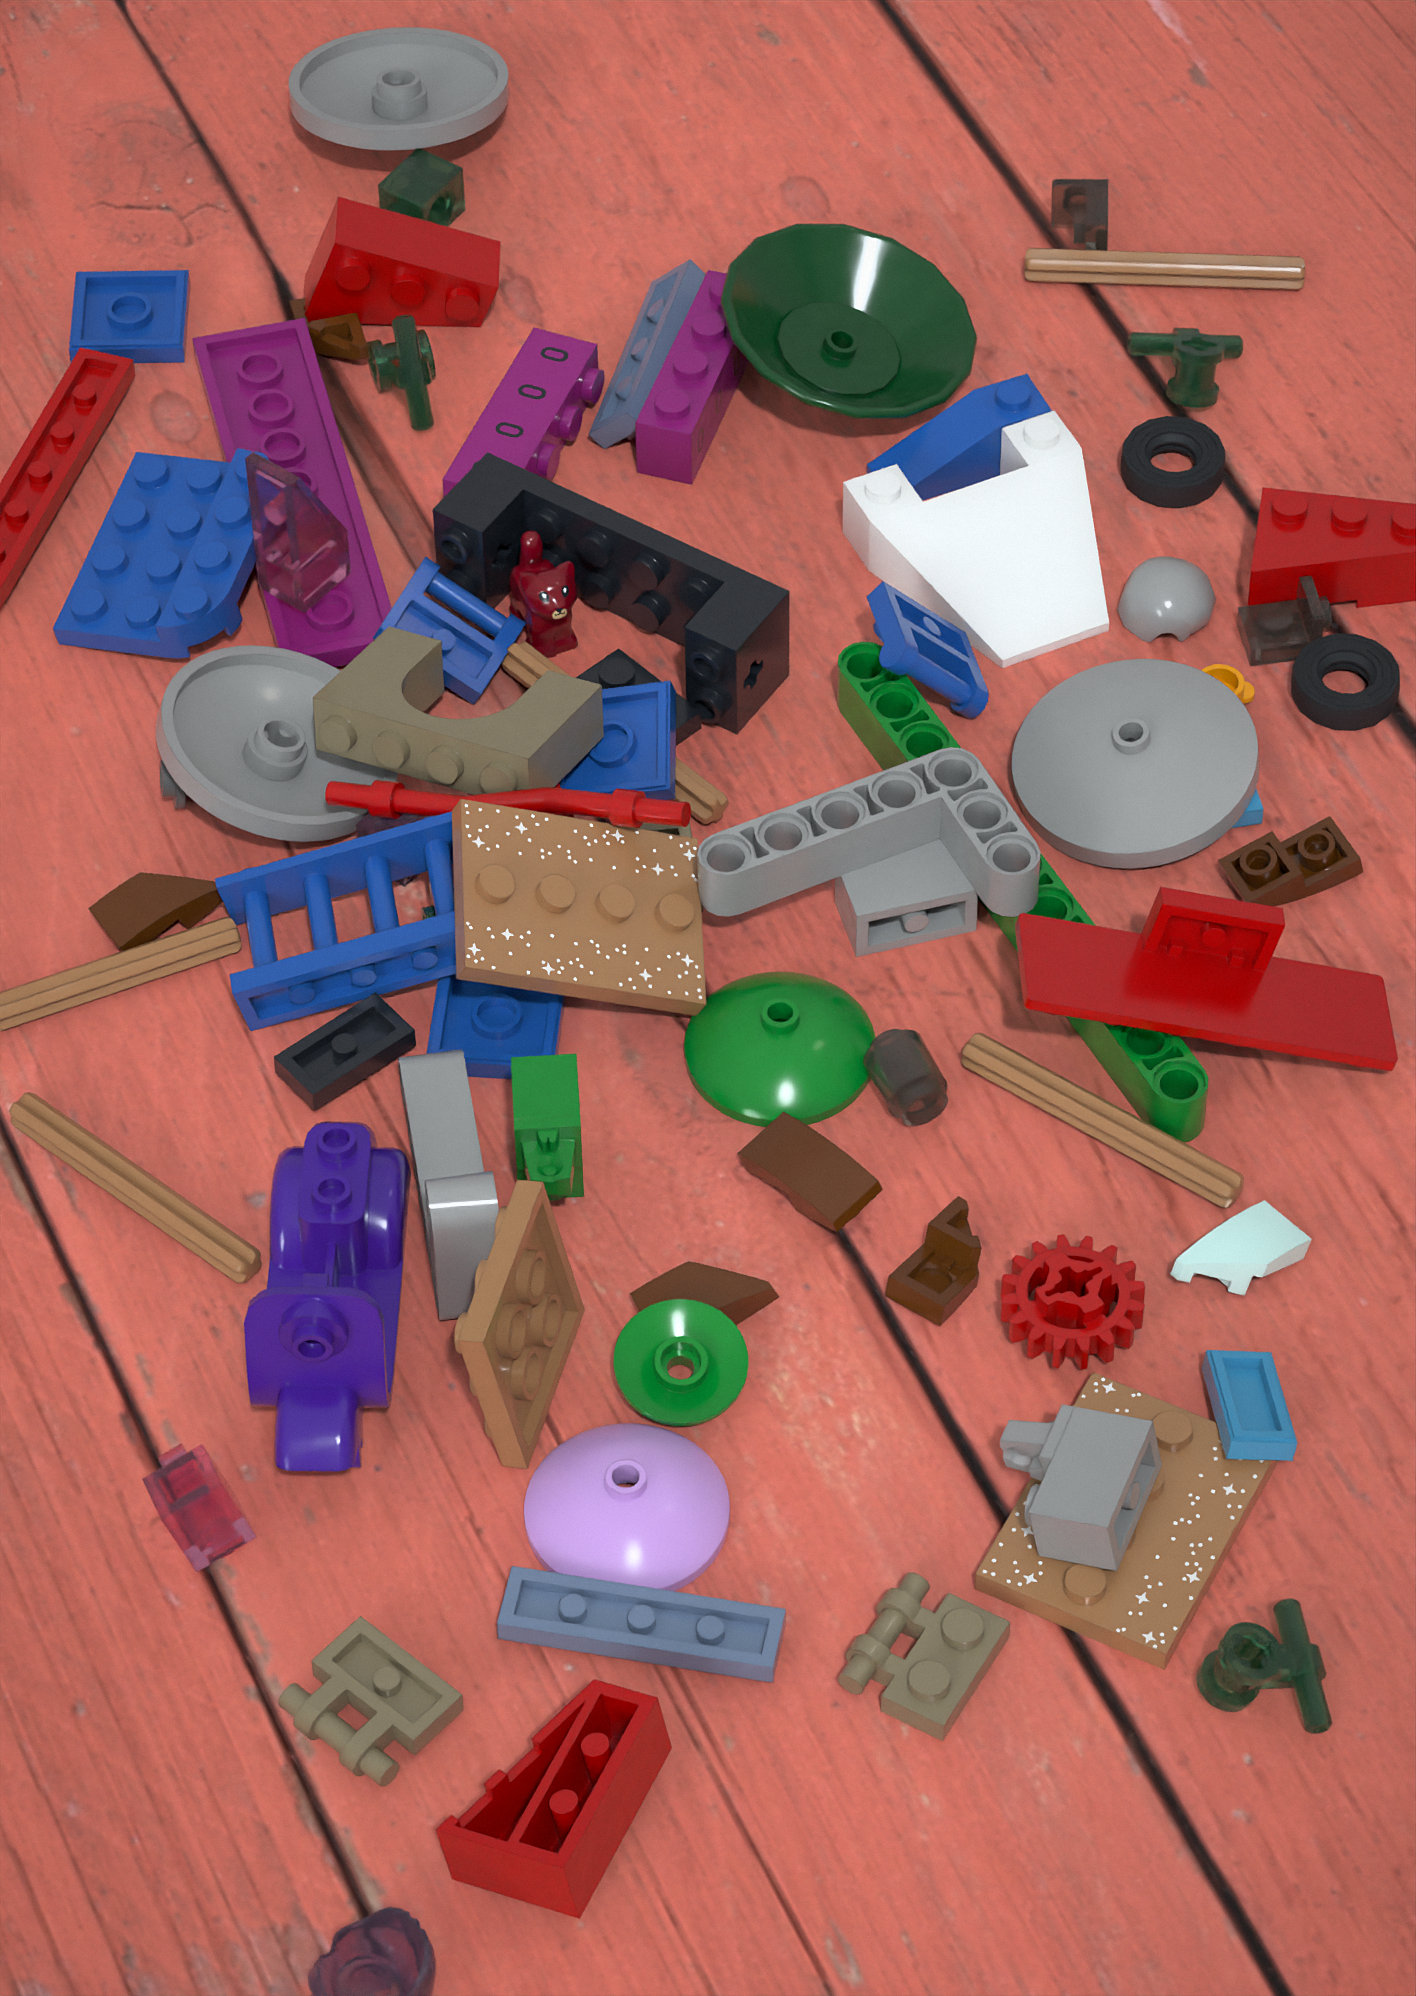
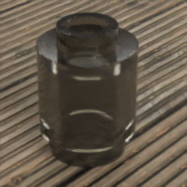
M891 1029L881 1033L872 1041L870 1048L864 1056V1067L891 1115L901 1118L902 1122L908 1126L922 1125L938 1117L948 1104V1096L946 1094L948 1084L921 1035L914 1030Z

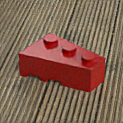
M338 197L305 274L303 298H306L304 315H306L308 323L314 320L357 313L360 324L481 327L499 288L501 241Z
M1262 488L1250 574L1246 622L1264 620L1265 611L1299 607L1301 615L1320 613V605L1354 600L1356 608L1416 601V504Z
M596 1679L589 1683L531 1738L534 1747L507 1773L499 1769L484 1783L486 1793L459 1819L450 1815L435 1829L452 1880L578 1919L581 1918L672 1749L658 1697Z

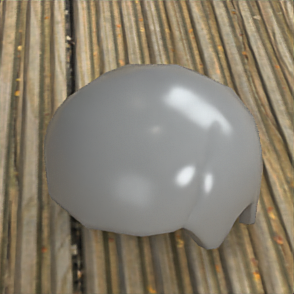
M1161 556L1149 558L1133 570L1125 583L1117 610L1124 627L1145 642H1152L1157 636L1164 633L1175 634L1178 640L1183 642L1191 633L1197 632L1208 624L1216 597L1207 574L1197 565L1184 559Z

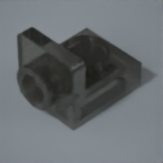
M1055 179L1052 181L1051 226L1053 228L1074 229L1073 244H1085V250H1107L1108 179Z
M1311 575L1299 577L1296 600L1238 607L1236 625L1250 667L1295 661L1303 647L1316 638L1323 637V632L1331 631L1332 615L1329 600L1326 596H1318Z

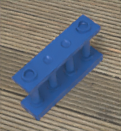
M452 811L215 878L216 888L235 924L239 925L247 922L254 968L229 975L232 994L250 1031L364 1000L375 992L378 995L456 974ZM428 871L436 916L400 926L392 881ZM368 889L375 933L339 943L331 898ZM307 906L314 951L278 961L271 915Z

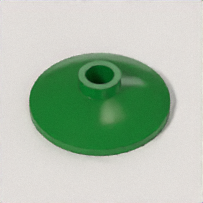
M688 1299L661 1301L638 1312L621 1331L615 1345L613 1360L615 1379L627 1402L645 1417L658 1423L672 1426L697 1425L710 1421L724 1413L741 1394L746 1383L749 1367L747 1346L734 1322L713 1306ZM675 1365H685L691 1369L693 1374L687 1379H676L671 1377L668 1371Z

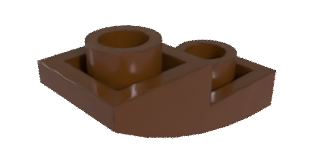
M1331 816L1282 842L1271 831L1218 860L1221 870L1243 901L1268 906L1282 905L1309 897L1364 872L1361 858Z
M782 1112L738 1152L747 1172L787 1192L796 1211L835 1232H838L850 1220L855 1218L883 1190L879 1181L846 1152L811 1127L785 1112Z

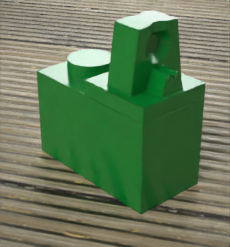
M577 1054L511 1057L517 1180L543 1182L549 1201L562 1198L584 1197Z

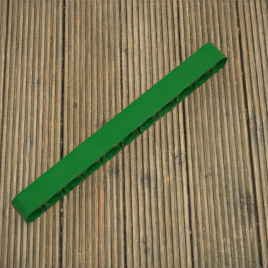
M858 642L843 649L838 657L837 706L840 713L883 771L940 749L950 747L961 748L906 674L896 675L882 667L879 662V655L883 646L873 642ZM1040 854L1038 902L1026 914L1095 925L1044 856ZM978 895L982 905L1018 952L1015 931L1018 916H1001L992 912ZM1065 1016L1143 1121L1184 1143L1200 1135L1205 1123L1209 1078L1205 1069L1180 1036Z

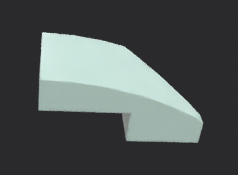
M1264 1200L1231 1217L1198 1240L1176 1259L1170 1274L1177 1280L1189 1283L1192 1276L1196 1274L1214 1277L1227 1286L1228 1292L1245 1295L1253 1276L1264 1277L1303 1260L1312 1239Z

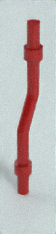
M375 780L371 785L330 781L325 792V800L328 805L367 809L371 816L398 819L402 814L430 817L448 813L454 809L460 799L537 812L610 819L613 826L640 828L643 823L687 827L691 818L689 802L646 798L643 791L619 788L615 789L612 794L540 787L464 796L405 789L402 782Z

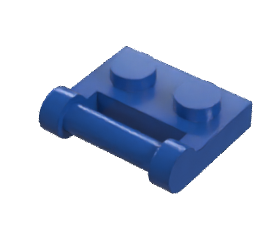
M425 556L373 636V639H376L390 626L441 640L444 686L474 705L508 653L507 648L515 642L526 622L512 613L507 618L439 573L438 570L441 566ZM427 592L494 637L493 641L424 596L423 593Z
M882 581L867 596L876 621L873 624V629L884 643L879 655V662L882 667L896 675L907 674L950 700L952 709L966 718H975L981 714L988 703L989 692L966 632Z

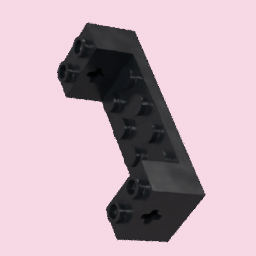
M488 452L433 508L436 563L441 566L438 570L439 573L495 609L511 592L510 574L513 567L519 565L520 539L522 534L529 530L536 531L540 534L542 540L543 559L549 560L554 567L566 561L573 563L577 597L585 600L593 607L605 609L636 624L645 631L654 632L685 647L686 700L691 708L701 711V720L706 723L715 724L737 735L789 676V590Z

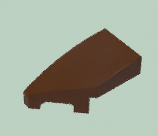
M306 298L290 300L292 320L305 318L315 353L347 359L368 358V345L357 313L314 320L308 323L307 317L304 315Z
M140 872L107 893L88 909L120 950L124 951L151 942L177 919L187 929H190L223 901L214 881Z
M958 1196L929 1222L924 1244L888 1277L886 1297L939 1326L968 1298L977 1287L979 1279L978 1263L982 1246L979 1237L972 1235L967 1220L969 1213L967 1200Z
M691 1261L665 1272L630 1293L639 1311L652 1304L666 1300H695L720 1310L735 1325H738L779 1298L776 1290L768 1281Z

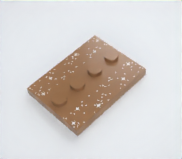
M465 799L459 800L452 810L456 979L694 1016L699 1014L706 1005L701 901L698 894L697 838L639 828L613 826L609 823Z
M1093 1372L1073 1406L1153 1421L1162 1462L1161 1469L1118 1570L1113 1571L1039 1556L1032 1526L1027 1525L1025 1522V1504L1032 1486L1035 1484L1041 1485L1042 1481L1031 1477L975 1574V1589L1165 1670L1273 1473L1278 1460L1226 1459L1216 1422Z

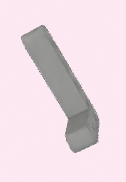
M950 747L929 753L707 837L699 845L697 853L698 894L701 905L708 912L717 916L727 917L739 915L840 877L846 873L941 839L983 903L996 914L1015 917L1019 916L1020 913L1029 912L1038 902L1041 852L1038 844L980 760L972 752L962 748Z
M462 1049L398 1058L402 1098L439 1321L459 1318L461 1313L468 1312L475 1294L476 1270L480 1261L489 1257L495 1241V1223L499 1212L493 1172H484Z

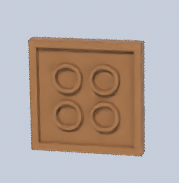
M517 1180L508 1206L500 1208L495 1223V1241L488 1259H482L477 1267L475 1294L468 1312L460 1314L454 1334L456 1351L463 1355L470 1375L471 1393L478 1397L485 1417V1432L488 1437L493 1439L502 1466L528 1469L585 1311L544 1183L537 1181Z

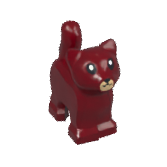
M529 530L521 536L519 565L513 567L510 574L512 598L509 614L512 613L526 622L523 627L527 626L528 637L526 642L546 658L556 657V654L575 649L578 646L577 637L571 627V608L577 599V587L574 580L575 568L570 561L554 567L549 560L543 559V544L540 534Z

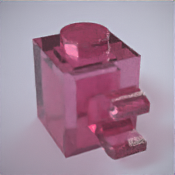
M182 1443L158 1457L162 1465L160 1469L142 1479L162 1522L196 1572L220 1558L228 1556L237 1548L256 1538L236 1494L203 1444L189 1452L186 1451Z

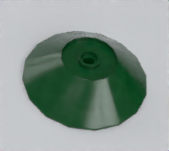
M794 224L755 238L728 266L720 303L732 342L764 379L806 405L854 419H904L944 404L971 375L977 335L965 299L935 264L893 238L846 224Z

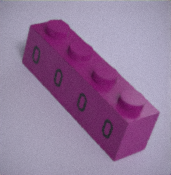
M712 270L707 271L635 422L637 473L692 485L749 361L732 342L720 303L726 273Z
M534 327L442 479L443 496L445 497L487 452L540 477L551 480L557 471L560 452L567 440L574 441L580 431L583 413L588 404H595L602 393L605 374L603 370L598 369V344Z

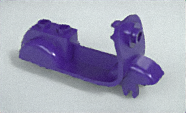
M324 1121L315 1124L307 1133L304 1146L288 1147L279 1154L273 1172L270 1203V1262L267 1289L262 1290L250 1300L244 1320L250 1402L252 1406H277L274 1460L277 1467L282 1470L343 1471L351 1467L361 1468L364 1408H389L391 1405L411 1170L406 1154L403 1151L393 1147H378L375 1133L367 1124L361 1122Z

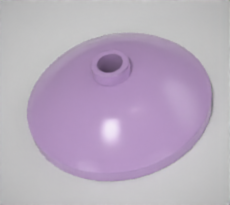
M619 1423L600 1426L579 1433L560 1444L547 1455L529 1482L524 1502V1522L526 1535L532 1551L548 1572L676 1591L688 1585L705 1572L720 1553L729 1529L730 1500L725 1480L719 1468L707 1453L695 1443L682 1435L661 1427L637 1423ZM621 1483L635 1484L634 1486L628 1488L617 1486Z

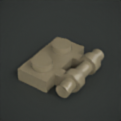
M909 1572L897 1588H890L886 1591L876 1608L878 1618L868 1633L858 1635L847 1650L845 1656L848 1663L839 1675L838 1682L845 1690L853 1694H861L871 1679L886 1686L887 1688L881 1695V1712L943 1741L1007 1642L1010 1634V1621L950 1593L947 1594L936 1613L920 1604L930 1589L929 1583L919 1574ZM901 1633L917 1640L906 1659L892 1654L890 1651Z
M361 1616L312 1660L313 1676L322 1682L323 1685L311 1695L300 1685L293 1683L282 1692L278 1701L279 1706L294 1717L293 1724L296 1729L310 1740L322 1739L340 1754L339 1761L345 1768L359 1777L366 1774L381 1787L390 1784L400 1768L399 1763L383 1752L392 1741L396 1740L413 1755H416L464 1710L463 1695ZM348 1704L369 1719L358 1731L338 1716V1713Z

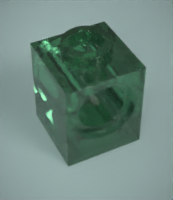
M416 149L378 184L380 208L447 227L465 211L463 168L422 149Z

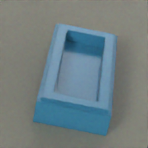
M1206 1350L1202 1372L1226 1459L1293 1461L1297 1439L1272 1353Z

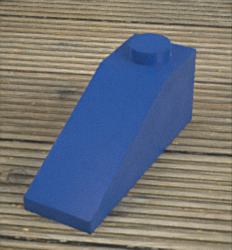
M1028 374L975 389L868 463L867 474L897 464L922 501L1000 476L1002 428L1051 412L1052 410Z

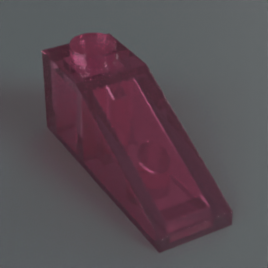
M252 452L245 458L259 588L306 613L351 572L347 529L301 478Z

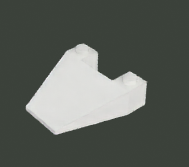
M1055 411L1002 428L1000 476L924 502L921 500L897 464L843 482V534L866 568L882 581L966 632L970 645L999 667L1005 668L1109 631V618L1082 448Z

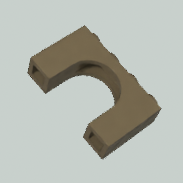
M390 626L312 697L317 750L473 795L540 787L554 788L604 737L602 685L549 670L515 703L497 713L471 719H447L423 713L444 693L442 641Z

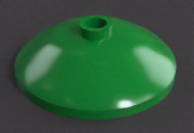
M764 972L732 981L706 998L704 1008L698 1015L691 1017L687 1026L684 1041L685 1065L689 1078L698 1093L715 1109L735 1120L755 1126L767 1127L782 1112H785L804 1124L810 1125L841 1112L851 1105L864 1091L875 1067L876 1037L873 1025L863 1007L840 987L824 979L803 973Z

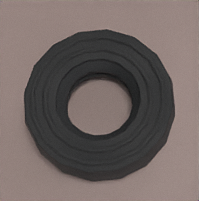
M1165 416L1149 419L1133 428L1123 443L1120 471L1127 489L1140 500L1157 507L1184 508L1198 505L1214 495L1223 481L1226 453L1219 436L1207 425L1186 417ZM1167 452L1181 453L1191 457L1195 465L1189 470L1170 472L1155 467L1151 459L1157 454Z
M1335 633L1316 638L1302 648L1292 667L1291 693L1298 709L1315 724L1333 730L1357 731L1375 726L1390 715L1399 697L1400 670L1392 653L1377 641L1357 634ZM1338 670L1352 671L1365 677L1369 685L1361 692L1340 693L1325 686L1322 679L1330 672Z

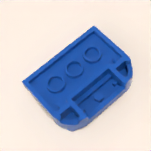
M237 448L231 462L136 452L53 627L58 643L61 645L165 658L190 657L188 647L205 642L223 630L231 636L243 620L237 602L271 528L283 530L286 522V510L268 457L261 452H252Z

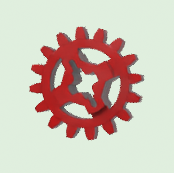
M1064 1234L1058 1235L1056 1248L1048 1250L1039 1241L1033 1242L1031 1260L1015 1255L1012 1258L1011 1274H1003L1001 1280L1000 1320L1001 1322L1009 1323V1340L1014 1343L1028 1339L1027 1356L1034 1359L1044 1351L1051 1353L1052 1367L1058 1369L1063 1364L1065 1357H1075L1080 1370L1088 1368L1089 1355L1097 1354L1107 1363L1113 1361L1115 1344L1130 1349L1133 1345L1134 1329H1142L1145 1283L1135 1280L1136 1264L1133 1261H1127L1117 1265L1118 1248L1110 1245L1101 1253L1093 1250V1238L1091 1236H1085L1079 1247L1070 1246ZM1035 1289V1299L1029 1302L1028 1298ZM1116 1302L1114 1311L1106 1318L1105 1316L1109 1315L1110 1304Z

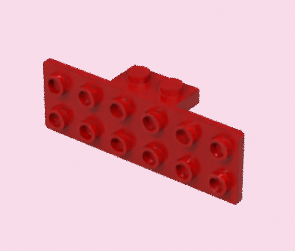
M1160 887L1141 933L1020 913L1017 918L1015 931L1023 1004L1029 1010L1041 1011L1051 1015H1064L1105 1022L1110 1025H1123L1158 1031L1174 1036H1187L1228 1043L1238 1047L1245 1046L1275 1051L1296 1057H1310L1345 1063L1356 1067L1392 1071L1398 1061L1384 979L1376 974L1273 957L1272 955L1286 926L1283 908Z

